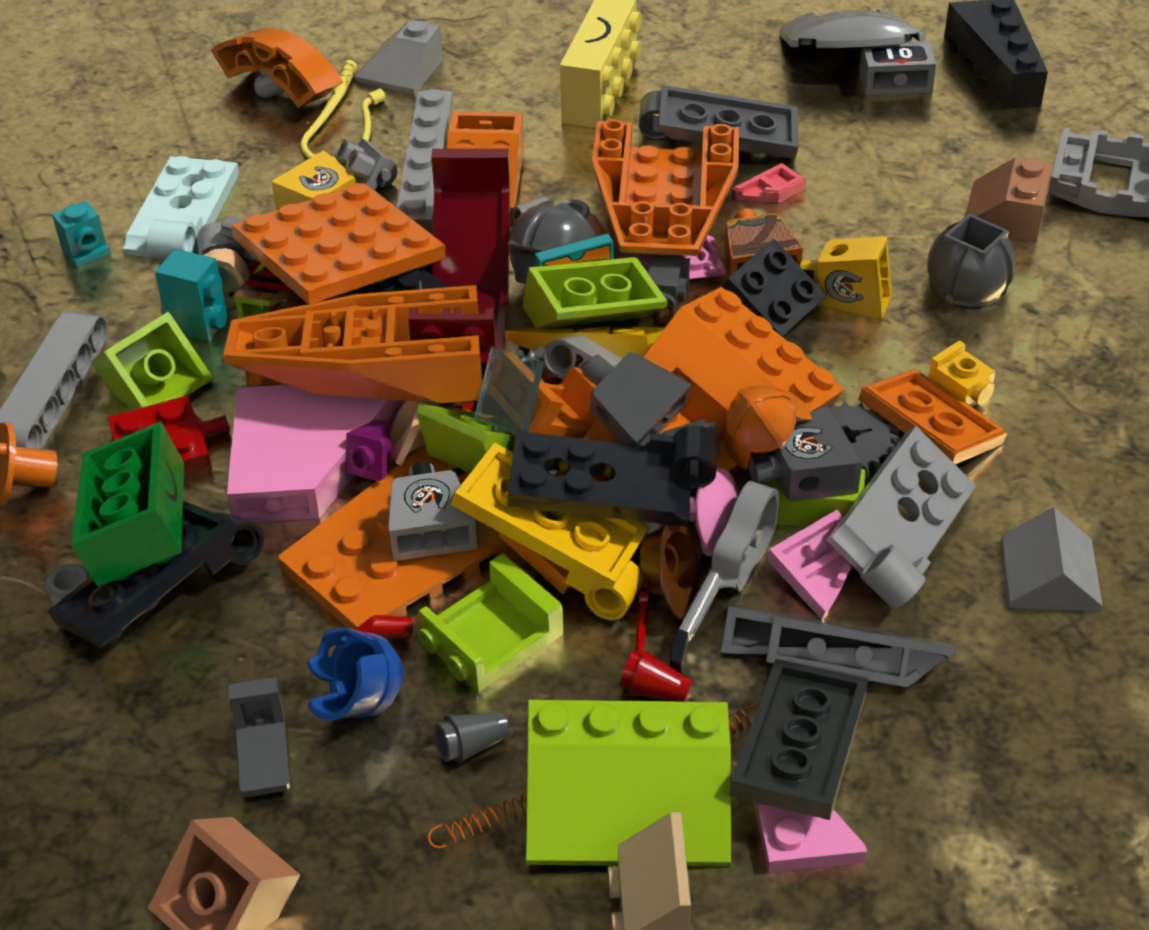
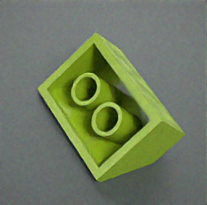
M637 257L529 267L522 307L536 329H553L562 326L589 325L597 322L642 318L665 309L668 301Z

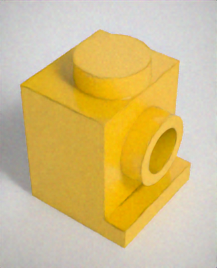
M959 340L932 358L929 378L969 406L974 407L978 403H985L993 394L995 388L993 382L996 371L966 352V344Z

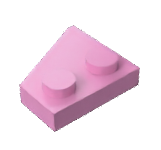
M754 803L768 873L865 863L867 854L865 844L834 809L830 820L765 804Z

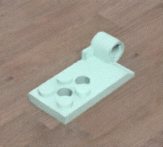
M170 156L126 233L123 247L124 255L166 259L174 248L198 254V232L204 225L216 221L239 176L238 164L218 159L204 160L185 156Z

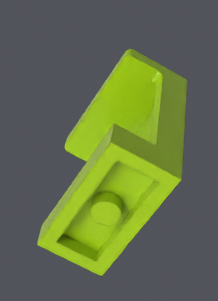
M501 554L489 562L491 579L489 582L445 611L436 615L427 606L418 610L420 630H418L417 634L423 647L431 654L437 653L447 663L449 670L459 681L466 680L478 693L563 635L562 604L505 554Z

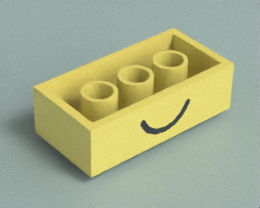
M637 0L593 1L560 63L562 124L596 129L597 121H605L607 116H612L615 99L622 96L625 79H630L633 62L638 61L640 58L641 42L637 41V33L641 26V12H637Z

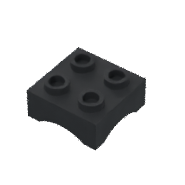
M775 239L770 241L720 286L736 294L745 307L756 316L766 319L772 325L773 330L782 337L827 296Z

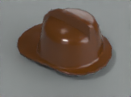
M690 522L688 527L665 525L663 531L649 535L642 543L639 551V568L644 580V587L654 595L664 596L671 612L679 620L683 619L699 589L701 550L699 538Z

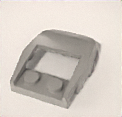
M1063 128L1048 194L1102 214L1149 217V143L1143 142L1144 135L1129 133L1127 139L1107 137L1108 131L1092 130L1091 136L1069 133L1070 128ZM1096 159L1110 164L1132 167L1128 191L1118 189L1117 194L1096 190L1097 184L1089 182L1093 160Z

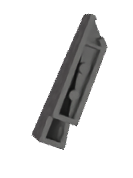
M730 604L728 606L721 648L723 653L767 654L766 662L774 663L775 659L902 687H909L935 666L954 656L956 647L952 644L738 604Z

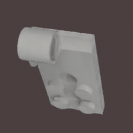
M915 426L904 434L828 537L827 541L860 573V577L892 609H897L910 600L925 582L923 573L931 563L927 559L967 501L976 485ZM919 478L926 484L928 494L919 487ZM898 504L906 509L909 521L900 515Z

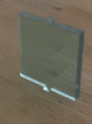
M491 346L474 419L494 426L496 432H505L506 430L515 434L516 431L528 433L545 362L524 356L522 350L514 349L511 352Z

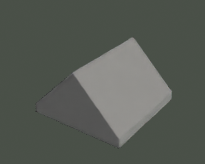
M1053 507L1002 535L1001 546L1009 608L1101 612L1102 600L1092 539L1059 510Z

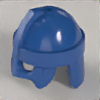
M350 628L325 631L317 654L307 662V665L317 678L329 682L331 694L312 699L308 703V708L316 717L327 721L380 715L391 706L403 685L404 667L399 655L390 643L378 634L360 632ZM337 645L332 653V656L329 657L328 651L330 647Z

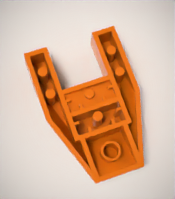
M476 285L355 294L311 305L306 304L231 320L223 353L224 363L313 394L431 403L451 402L454 405H468L476 400H484L479 335L410 341L408 316L410 308H418L419 314H443V308H450V314H453L454 308H460L461 314H479Z

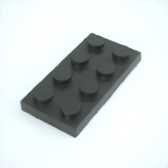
M775 659L732 776L729 796L830 820L866 698L869 680Z

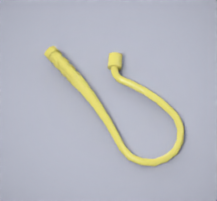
M352 60L344 62L339 74L343 83L332 91L321 114L302 137L300 147L302 153L308 159L315 156L308 149L309 139L334 111L345 95L353 78L357 64ZM381 88L368 93L367 98L361 104L364 121L362 138L369 141L371 133V118L368 106L370 104L375 106L386 101L385 93Z

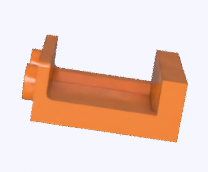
M506 352L486 386L527 433L584 438L597 420L590 410V396L596 385L582 375L580 368L571 367L559 385L544 383L518 354Z

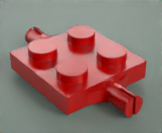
M188 395L107 417L112 432L111 442L162 422L184 461V472L211 464L206 448V437L227 431L230 432L226 415L201 421L194 413Z

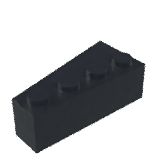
M1015 0L949 2L944 33L945 39L949 43L955 42L962 58L968 57L973 62L972 69L978 76L982 75L988 79L987 86L1007 109L1041 107L1048 71Z

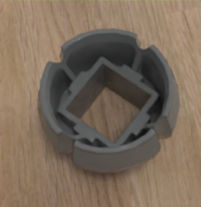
M548 200L527 209L517 218L508 239V252L516 282L526 284L528 268L536 267L535 253L590 239L595 236L590 224L582 214L563 202L553 207V201Z
M970 213L961 221L948 226L935 238L928 253L927 270L933 291L941 298H946L950 294L953 296V304L967 307H979L997 302L1000 299V295L1007 292L1008 286L1013 281L1017 265L1015 249L1008 238L1009 231Z

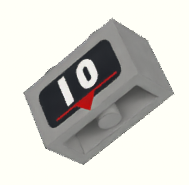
M905 42V44L862 47L859 74L865 96L933 93L936 61L930 42Z

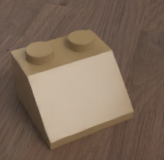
M681 812L667 814L618 845V866H608L610 898H620L621 912H611L612 930H690L691 899Z

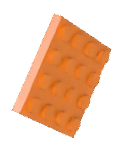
M365 183L351 184L346 189L330 194H319L311 200L298 204H286L279 210L263 215H251L244 221L231 224L233 238L308 305L446 258L445 244Z

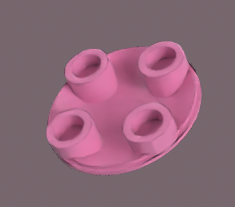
M716 468V477L711 484L703 488L700 487L697 490L696 496H690V522H696L702 551L708 557L713 556L717 541L729 521L740 494L733 476L722 468Z

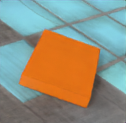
M912 369L862 387L858 398L859 401L904 433L917 426L954 464L1003 445L1007 435L1003 428L917 369Z

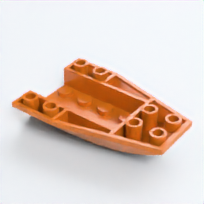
M616 119L597 121L592 168L619 251L621 253L698 256L738 173L739 127H730L726 124L703 126L702 150H693L688 147L667 149L649 145L632 147L631 122H622Z

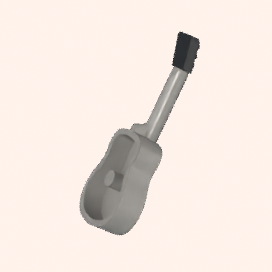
M748 481L740 492L729 521L714 548L712 564L681 620L676 635H673L674 644L671 643V649L673 650L669 652V658H671L670 667L682 675L684 673L689 642L697 632L718 590L727 587L741 592L753 568L768 548L775 531L779 513V492L777 489Z

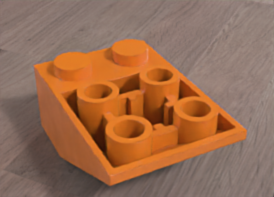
M452 111L447 149H509L511 179L510 212H513V208L516 205L524 154L523 113Z

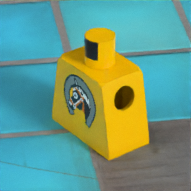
M323 150L272 180L276 210H279L286 204H298L311 200L319 194H330L346 189L347 186L355 184L356 180L350 172Z
M887 237L831 239L826 242L818 261L806 259L801 261L800 267L816 284H819L821 290L827 295L821 301L825 307L874 319H883L892 298Z

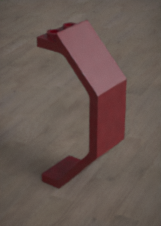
M432 149L431 162L434 185L433 236L445 244L446 257L432 263V275L449 287L476 285L479 314H461L460 308H454L453 314H450V308H443V314H419L418 308H410L408 316L410 341L479 335L481 365L497 366L503 358L505 351V331L509 303L510 255L508 252V239L510 234L511 185L509 149Z

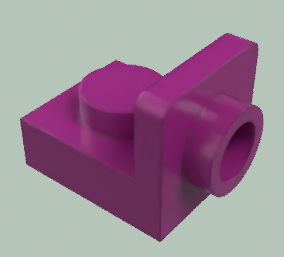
M374 420L346 433L347 474L381 481L387 477V463L389 462L392 448L389 439L388 422Z

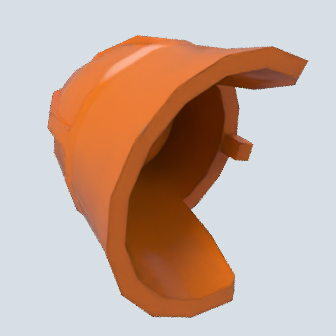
M768 385L750 386L746 389L741 388L737 391V395L732 400L726 414L724 444L731 458L743 469H747L749 459L753 458L754 453L771 452L778 448L784 449L786 447L785 443L792 436L796 422H807L812 419V416L805 403L792 392Z

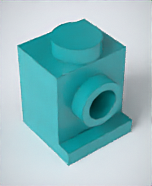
M86 200L81 203L71 204L65 209L52 214L61 249L77 268L111 254L110 248L106 245L99 215Z

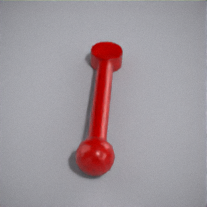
M640 589L635 652L642 655L645 648L649 604L648 589Z

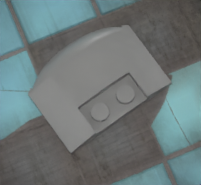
M876 9V12L866 10L837 11L820 16L810 12L780 28V36L791 47L812 45L813 42L816 43V48L905 44V41L912 40V37L919 42L925 41V33L902 18L880 9Z

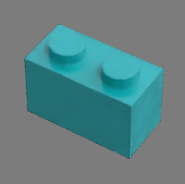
M174 248L155 271L164 314L169 311L185 336L210 342L219 329L226 325L229 314L228 308L225 305L222 278L219 276L216 258Z

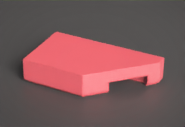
M781 163L732 188V199L743 202L779 204L804 191L806 179Z

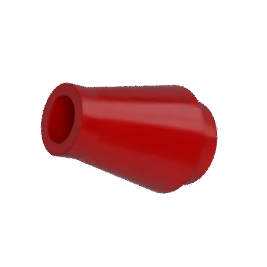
M632 651L624 668L619 686L628 689V695L685 702L693 679L682 675L647 651H644L643 655Z

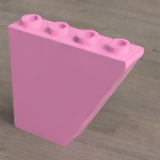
M290 385L237 388L227 487L231 514L253 523L320 519L355 476L346 473V433L374 420L388 422L390 429L392 421L404 401L320 395Z

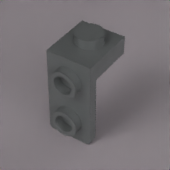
M277 677L251 679L246 682L228 684L229 703L236 727L241 796L251 797L288 791L290 789L285 714Z

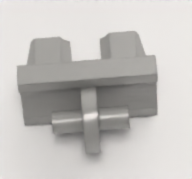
M363 138L359 145L344 139L335 155L336 160L345 164V169L359 183L367 184L374 191L377 186H388L396 179L397 166L395 162L388 156H385L370 141Z

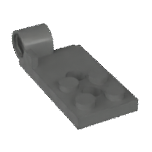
M665 85L661 86L660 91L648 92L641 100L639 129L648 138L662 139L669 136L670 139L702 144L703 126L726 124L730 127H739L740 152L751 151L769 154L777 158H796L799 148L798 107Z

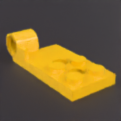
M494 442L457 489L451 505L568 570L569 573L564 583L585 594V602L595 615L606 620L621 619L644 583L639 567L630 559L646 536L649 527L638 521L508 507V496L504 493L509 491L513 452ZM546 512L554 514L559 518V521L550 520L543 514Z

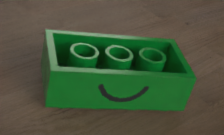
M162 422L82 454L71 546L97 587L111 581L125 580L137 570L152 564H164L175 555L181 553L184 461Z

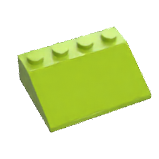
M528 700L526 865L618 866V845L667 814L681 812L687 866L730 867L731 796L729 794L731 785V744L728 702Z

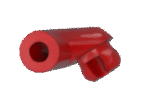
M374 615L354 630L378 634L383 638L410 639L413 633V621L408 616Z

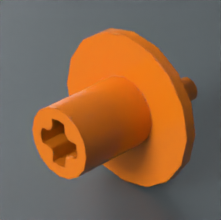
M7 422L0 423V507H3L9 498L12 485L52 488L56 479L58 465L55 451L16 447L14 427L11 423Z

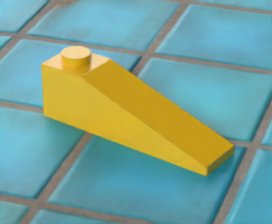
M610 326L578 329V333H574V327H555L553 329L523 327L505 331V339L534 351L538 347L545 348L554 339L582 335L621 358H624L630 352H635L644 357L665 327L633 326L632 329L613 330V334H610ZM567 348V358L571 362L572 355L570 350Z

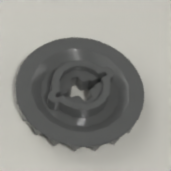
M846 401L841 406L830 405L829 409L847 438L852 441L855 440V443H851L862 461L861 469L865 470V483L870 482L901 440L899 428L892 425V423L872 409H864L862 402L856 407L849 406Z

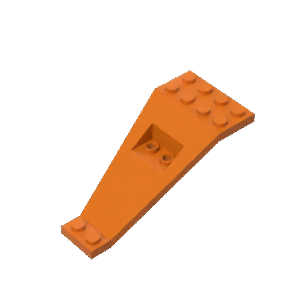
M723 287L680 307L644 356L647 360L691 384L688 404L660 433L703 418L705 423L716 421L720 456H717L716 468L725 469L731 475L742 467L731 458L724 444V425L729 406L736 397L738 390L741 388L746 389L750 386L768 385L789 391L805 403L810 413L824 407H829L839 399L845 390L835 381L834 376L829 371L815 365L804 356L799 346L786 341L773 330L772 325L766 319L756 316L742 304L736 294L725 290ZM598 419L583 438L619 443ZM754 453L753 458H756L761 453ZM558 471L555 476H564L566 474ZM601 475L592 477L601 482L610 481L608 477ZM548 512L543 514L550 520L558 521ZM500 533L498 535L559 592L565 594L572 589L571 586L564 583L569 573L568 570Z

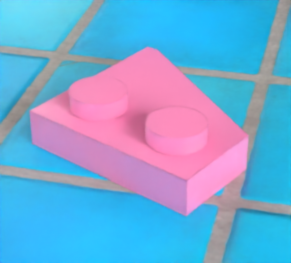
M838 510L770 548L767 560L821 620L828 616L853 568L827 541L843 518Z

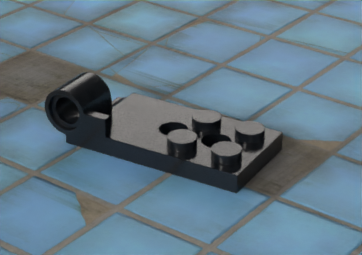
M697 425L683 427L674 436L651 434L649 446L516 431L507 506L688 527L690 521V489L706 487L716 477L717 440L712 431ZM557 470L565 473L566 475L552 476L547 472ZM601 475L608 477L610 481L601 482L592 477Z
M184 501L181 553L175 555L164 564H152L137 570L130 577L122 581H111L97 587L93 579L89 577L47 612L56 625L101 648L106 643L117 639L123 633L124 628L138 616L152 610L158 604L161 597L201 564H204L208 572L214 575L229 561L237 565H247L253 562L262 551L264 544L263 532L253 522L229 513L216 514Z

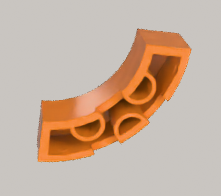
M261 28L224 41L211 49L228 79L244 72H265L270 75L273 82L289 95L297 108L327 96L343 83L336 68L316 48L299 36L281 29Z

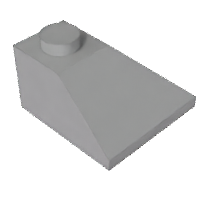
M409 20L383 42L354 76L355 82L415 95L443 61L440 26L427 24L420 20Z

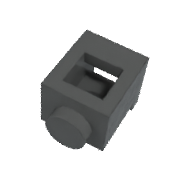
M652 254L648 274L668 301L667 307L662 310H667L669 306L677 305L679 301L685 302L690 288V258Z

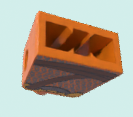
M743 209L735 215L734 219L726 222L725 256L728 277L773 239L781 245L799 266L802 261L803 247L778 214L771 213L756 216L753 210Z

